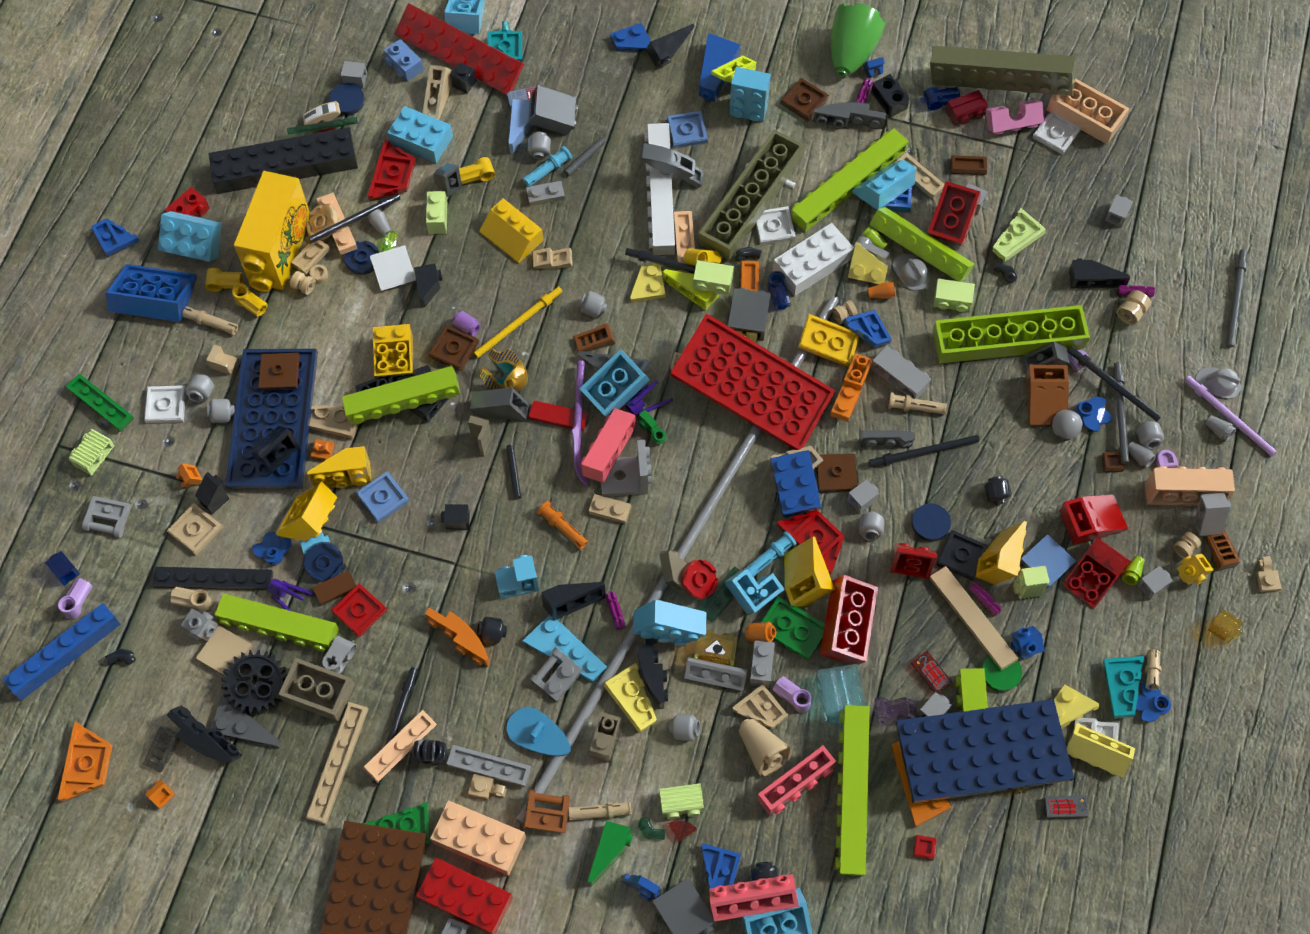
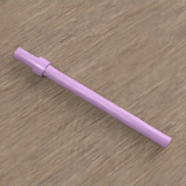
M1191 376L1184 380L1195 390L1194 393L1207 400L1271 457L1277 452L1211 395L1203 384L1200 385Z

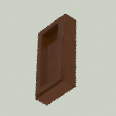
M951 155V174H987V157Z
M348 570L314 586L313 589L321 606L348 594L356 584Z

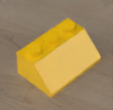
M504 198L490 209L479 230L482 235L518 264L544 241L542 229Z
M322 481L306 490L294 499L276 534L301 541H306L311 537L316 538L322 532L321 527L327 522L328 514L334 509L337 496Z

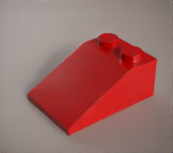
M905 543L895 544L890 573L929 579L937 559V553L927 547L916 548L910 547V545Z

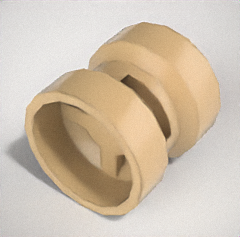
M296 271L291 278L290 287L296 290L300 289L302 293L309 295L315 287L316 280L310 276L306 277L300 271Z
M851 300L844 302L842 306L838 305L832 309L833 315L839 324H842L847 317L858 315L857 309Z
M1185 532L1181 537L1182 540L1177 541L1173 549L1177 555L1184 559L1192 556L1193 550H1197L1201 546V541L1193 533Z

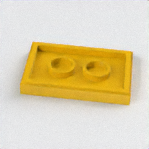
M808 314L797 348L850 367L859 336L850 329Z

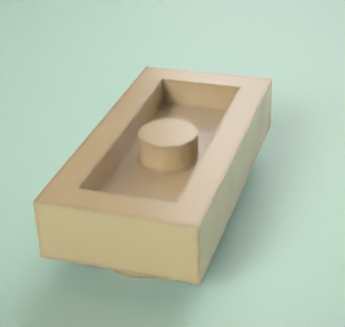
M320 240L308 244L291 262L292 266L307 275L310 269L330 250L329 246Z
M594 494L589 514L626 524L631 504Z

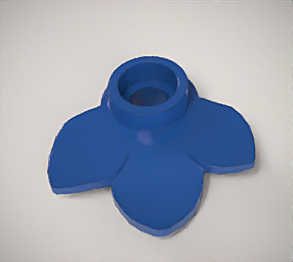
M1092 397L1089 401H1081L1075 408L1076 413L1083 419L1084 425L1094 432H1099L1100 424H1107L1113 419L1111 414L1103 408L1106 404V399L1101 397Z
M270 531L263 537V543L254 544L252 549L256 557L264 558L270 565H278L282 562L284 553L291 548V539H280L276 532Z
M1142 682V694L1138 695L1136 710L1142 712L1141 719L1143 721L1153 722L1160 715L1170 711L1171 701L1167 696L1162 695L1159 689L1151 690L1152 685H1150V689H1147L1146 682ZM1157 703H1162L1163 708L1158 707Z

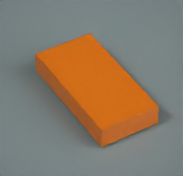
M741 261L740 288L759 291V261Z

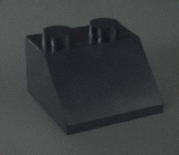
M278 425L268 433L261 443L254 447L251 453L258 463L270 473H273L299 446L290 430Z

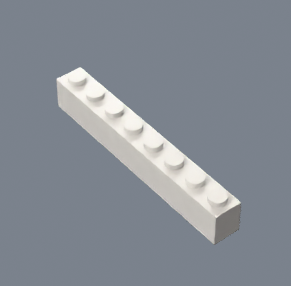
M669 123L648 124V131H644L645 142L670 149ZM646 163V172L650 174V176H646V185L650 187V191H647V202H651V206L648 207V217H651L652 222H648V232L652 233V238H649V249L653 248V255H675L671 173L665 175Z

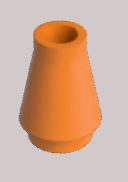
M886 281L868 288L869 299H891V297H895L893 282Z

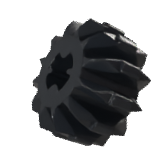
M420 739L414 742L412 747L413 761L431 765L445 762L447 749L444 742Z

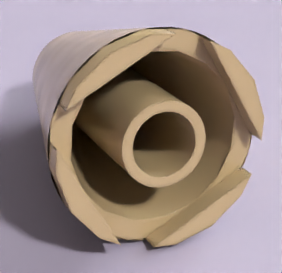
M746 719L740 724L739 734L760 776L761 773L763 776L773 774L782 767L781 762L784 759L786 761L790 759L792 755L790 746L755 719Z

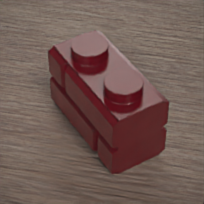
M980 90L947 101L945 111L953 125H964L971 119H981L984 117L988 103L983 98Z

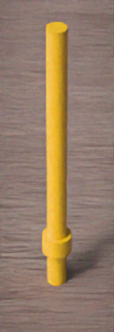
M558 286L549 294L543 295L539 302L473 352L476 358L482 356L544 306H549L553 302L552 300L563 292L562 289Z

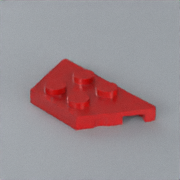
M384 139L367 195L368 200L407 192L416 163L415 158L405 153L401 148H396L390 144L388 139Z
M818 510L777 522L776 525L783 532L787 531L792 535L797 545L814 536L829 575L832 574L845 537L844 534Z

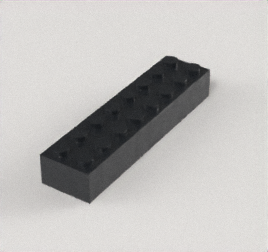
M350 127L208 153L212 183L217 194L257 187L263 171L303 179L358 169Z

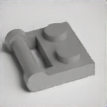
M93 496L84 518L82 529L85 531L95 530L114 534L115 537L121 538L132 506L129 503ZM99 518L117 523L114 527L95 523L93 519Z
M555 647L552 650V655L536 675L533 674L530 679L552 698L559 701L583 672V669ZM560 658L563 662L545 683L542 680L543 677Z

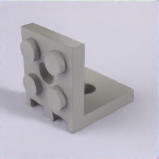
M637 440L636 457L617 459L604 483L601 482L602 496L648 494V484H652L650 450L649 447H645V440ZM622 473L625 475V478L619 481L615 479V475Z

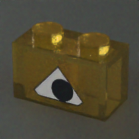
M706 630V635L698 638L696 641L694 659L734 666L738 637H734V635L729 633H723L722 635L714 634L713 631Z

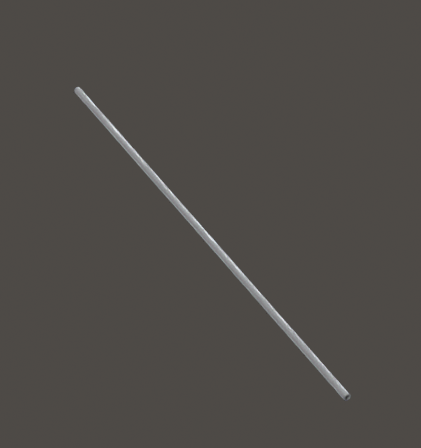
M830 297L819 318L828 320L833 312L832 309L839 302L838 298ZM799 349L791 364L799 368L808 352ZM755 426L749 431L677 552L683 560L761 432ZM663 576L646 604L654 600H660L668 586L664 582ZM633 625L567 733L566 738L569 741L570 747L606 690L603 686L604 683L613 678L636 640L638 634L633 633ZM553 756L534 788L536 793H544L565 756ZM527 801L516 818L521 824H524Z

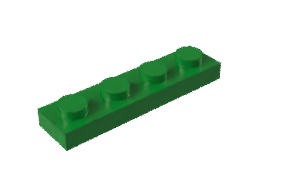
M80 373L66 385V388L120 432L134 419L129 412Z

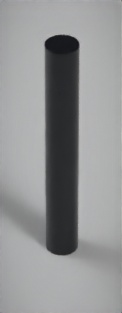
M507 445L513 496L515 500H518L522 497L514 445Z

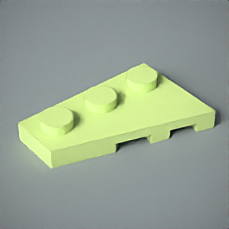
M1020 208L1018 215L1010 222L1007 230L1002 233L993 246V252L1006 262L1046 233V229Z

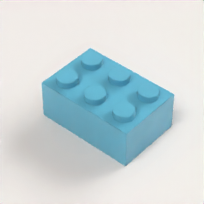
M736 67L731 83L729 115L736 118L764 122L768 107L771 74Z
M406 106L403 107L387 132L390 144L436 164L453 138L450 124Z
M172 211L161 215L158 250L208 262L215 260L219 254L222 223Z
M620 349L579 389L607 417L609 414L611 415L614 408H622L650 379Z
M654 600L634 610L633 633L641 635L642 638L646 639L655 638L659 642L675 643V646H686L687 643L697 641L698 638L706 635V612Z

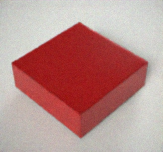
M916 835L913 857L934 860L937 838Z

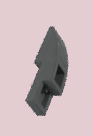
M835 103L816 108L814 110L813 122L822 125H832L838 128H847L848 123H853L855 125L883 129L886 113L869 110L870 104Z
M646 143L641 145L640 160L665 175L673 173L697 189L703 185L704 171L695 166L696 160L666 147Z

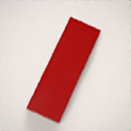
M534 400L529 420L573 429L575 409ZM582 411L581 431L584 432L589 414Z

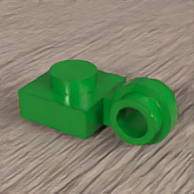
M646 410L640 413L637 418L638 425L644 431L652 432L651 440L653 443L662 444L666 440L665 431L657 427L658 423ZM656 434H659L661 436V439H658L656 437Z

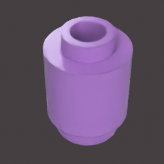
M464 311L457 312L452 319L453 327L471 336H475L480 330L481 324L478 323V320Z

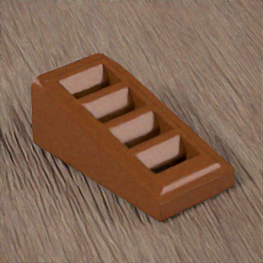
M608 323L573 336L578 353L616 344L612 329ZM597 335H599V337H600V340H599V341H597V338H596ZM589 337H592L593 343L589 342ZM581 339L585 340V346L582 345Z
M1225 530L1223 534L1205 535L1218 570L1238 566L1240 563L1239 557ZM1214 537H1222L1221 540L1214 541L1213 539ZM1222 543H1224V545H1225V546L1217 547V544H1222ZM1222 550L1227 551L1226 553H1220Z

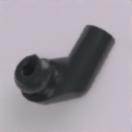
M744 247L736 251L735 259L744 261L745 256L760 259L762 250Z
M996 262L994 271L1002 273L1008 283H1014L1017 275L1013 267Z

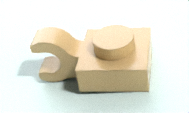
M1270 556L1262 557V560H1259L1261 571L1256 573L1260 593L1280 591L1282 588L1278 570H1272Z
M474 774L468 794L489 800L491 794L505 797L507 789L503 785L494 784V778Z

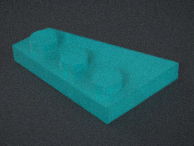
M1144 656L1103 660L1113 719L1131 718L1135 715Z

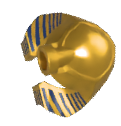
M495 349L490 350L488 357L501 368L505 377L495 379L492 373L482 367L478 376L482 378L487 389L494 390L512 387L517 392L522 390L528 382V374L522 361L510 349H506L503 352H497Z

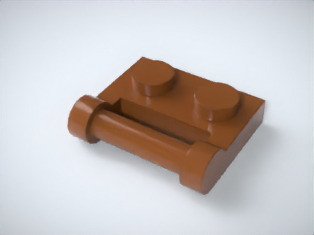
M528 790L523 827L565 833L570 796L563 795L560 797ZM534 802L561 805V811L534 807Z

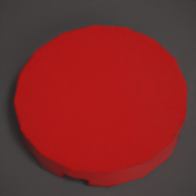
M693 560L684 567L681 574V584L688 596L694 599H704L714 593L718 584L715 567L706 560Z

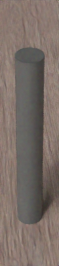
M602 137L597 140L564 171L565 174L570 176L606 143Z

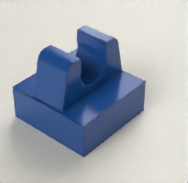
M884 58L873 59L863 64V68L867 71L869 77L874 76V69L878 70L879 75L883 74Z

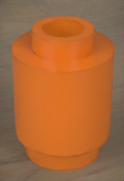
M771 622L751 623L745 628V638L748 642L754 643L755 640L772 642L776 637V629Z

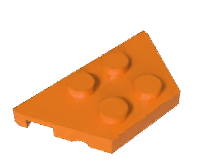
M74 722L60 785L58 800L61 802L105 786L113 746L77 722Z

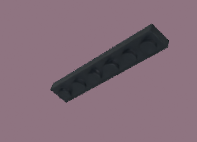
M155 567L152 585L154 588L180 587L185 589L267 591L269 583L273 580L274 572L269 569Z

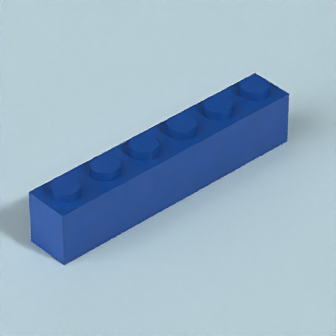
M102 603L4 677L3 681L13 694L22 701L121 624L106 605Z

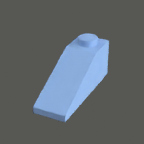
M512 100L509 135L510 154H514L533 126L528 123L530 100Z

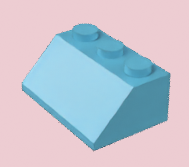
M905 160L888 164L854 188L852 193L878 210L915 184L917 168Z
M800 888L796 889L799 907L741 917L745 933L812 934L807 903Z

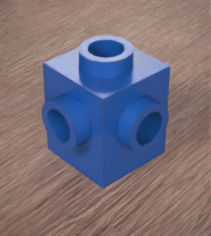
M1034 626L1021 628L1011 633L1013 640L1011 641L1012 650L1014 653L1017 652L1022 659L1030 658L1035 654L1045 651L1042 634Z

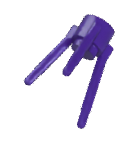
M655 380L649 386L645 384L625 404V407L631 414L639 415L644 410L649 412L672 402L673 399L670 398L643 409L645 404L641 399L658 383V380Z
M276 578L267 587V592L272 594L271 599L275 600L283 609L289 611L291 610L280 597L283 598L286 594H289L301 601L304 598L288 588L311 596L315 595L314 592L289 584L284 580L281 582Z

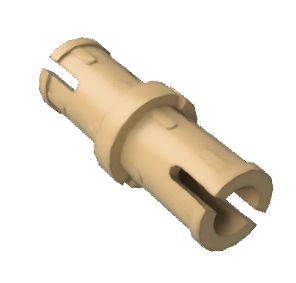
M1155 649L1147 651V665L1145 667L1147 689H1150V685H1152L1151 690L1159 689V674L1162 669L1160 666L1161 653L1159 650L1156 651V655Z

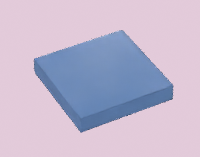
M701 111L667 116L673 149L708 143Z
M388 471L355 492L377 523L410 502Z
M1047 534L1021 558L1020 562L1027 568L1046 566L1050 581L1047 585L1049 588L1076 563V560Z

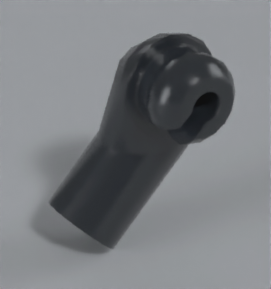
M119 649L105 656L109 665L119 660H125L127 665L136 661L134 652L126 649Z

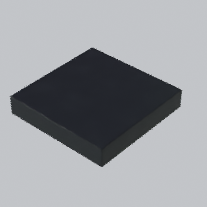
M951 530L936 565L942 568L946 566L949 571L973 581L977 571L978 559L986 551L988 545Z

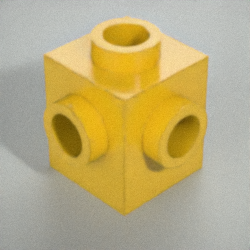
M1203 554L1184 558L1181 561L1182 565L1176 568L1179 571L1181 580L1188 585L1194 583L1198 585L1207 579L1205 576L1213 571V568Z

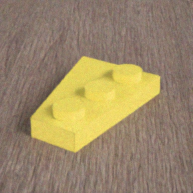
M637 663L604 683L605 689L639 733L655 724L657 719L651 702L646 695L643 680L638 673Z

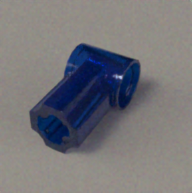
M930 87L926 89L923 95L927 109L930 111L938 110L942 105H946L947 101L960 97L959 88L938 90L937 87Z
M774 271L769 276L767 288L771 293L774 309L785 310L790 307V300L785 285V275L780 271ZM772 281H779L780 283L775 284Z

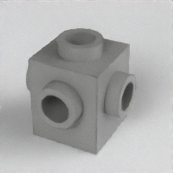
M191 608L181 626L189 630L190 633L188 635L199 641L202 638L208 641L215 633L219 624L212 620L214 616L208 612L203 611L200 613Z

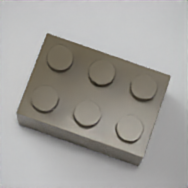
M295 658L278 695L283 702L338 722L355 684L350 677Z

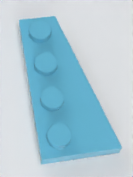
M550 615L522 640L523 644L533 647L539 653L548 657L552 655V650L555 647L558 648L583 669L580 676L592 683L607 669V666L558 620L554 621ZM559 658L556 662L561 664L563 661Z

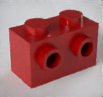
M190 187L165 209V212L172 211L200 218L207 213L210 207L206 198Z

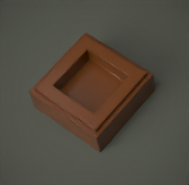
M1120 452L1102 453L1104 472L1124 471L1125 468L1121 464Z

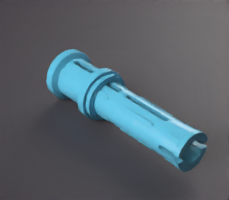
M562 146L561 150L556 154H551L545 163L523 178L527 187L532 186L552 170L561 168V165L567 160H572L570 151L565 146Z
M785 531L780 539L770 544V548L744 569H748L754 577L774 559L784 556V552L791 546H796L795 539L790 533Z

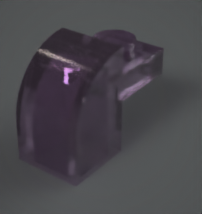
M883 697L875 698L874 712L881 725H895L897 720L917 718L915 701L903 697L891 701Z

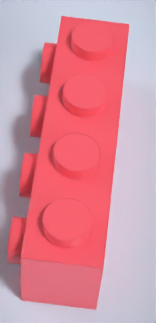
M614 408L611 415L607 416L605 425L599 429L597 439L591 443L587 456H584L581 460L580 467H582L583 476L604 483L636 428L634 414Z
M824 745L761 791L757 796V801L769 816L773 813L776 815L781 813L786 808L785 804L789 801L793 803L802 796L801 792L805 789L811 790L818 784V779L822 776L824 778L830 776L834 772L833 768L835 767L836 760Z
M793 874L780 875L768 879L762 878L751 882H739L734 885L717 886L709 889L714 922L799 907Z

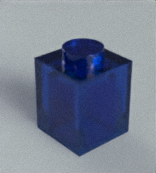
M62 551L53 554L45 562L64 586L80 575L79 571Z

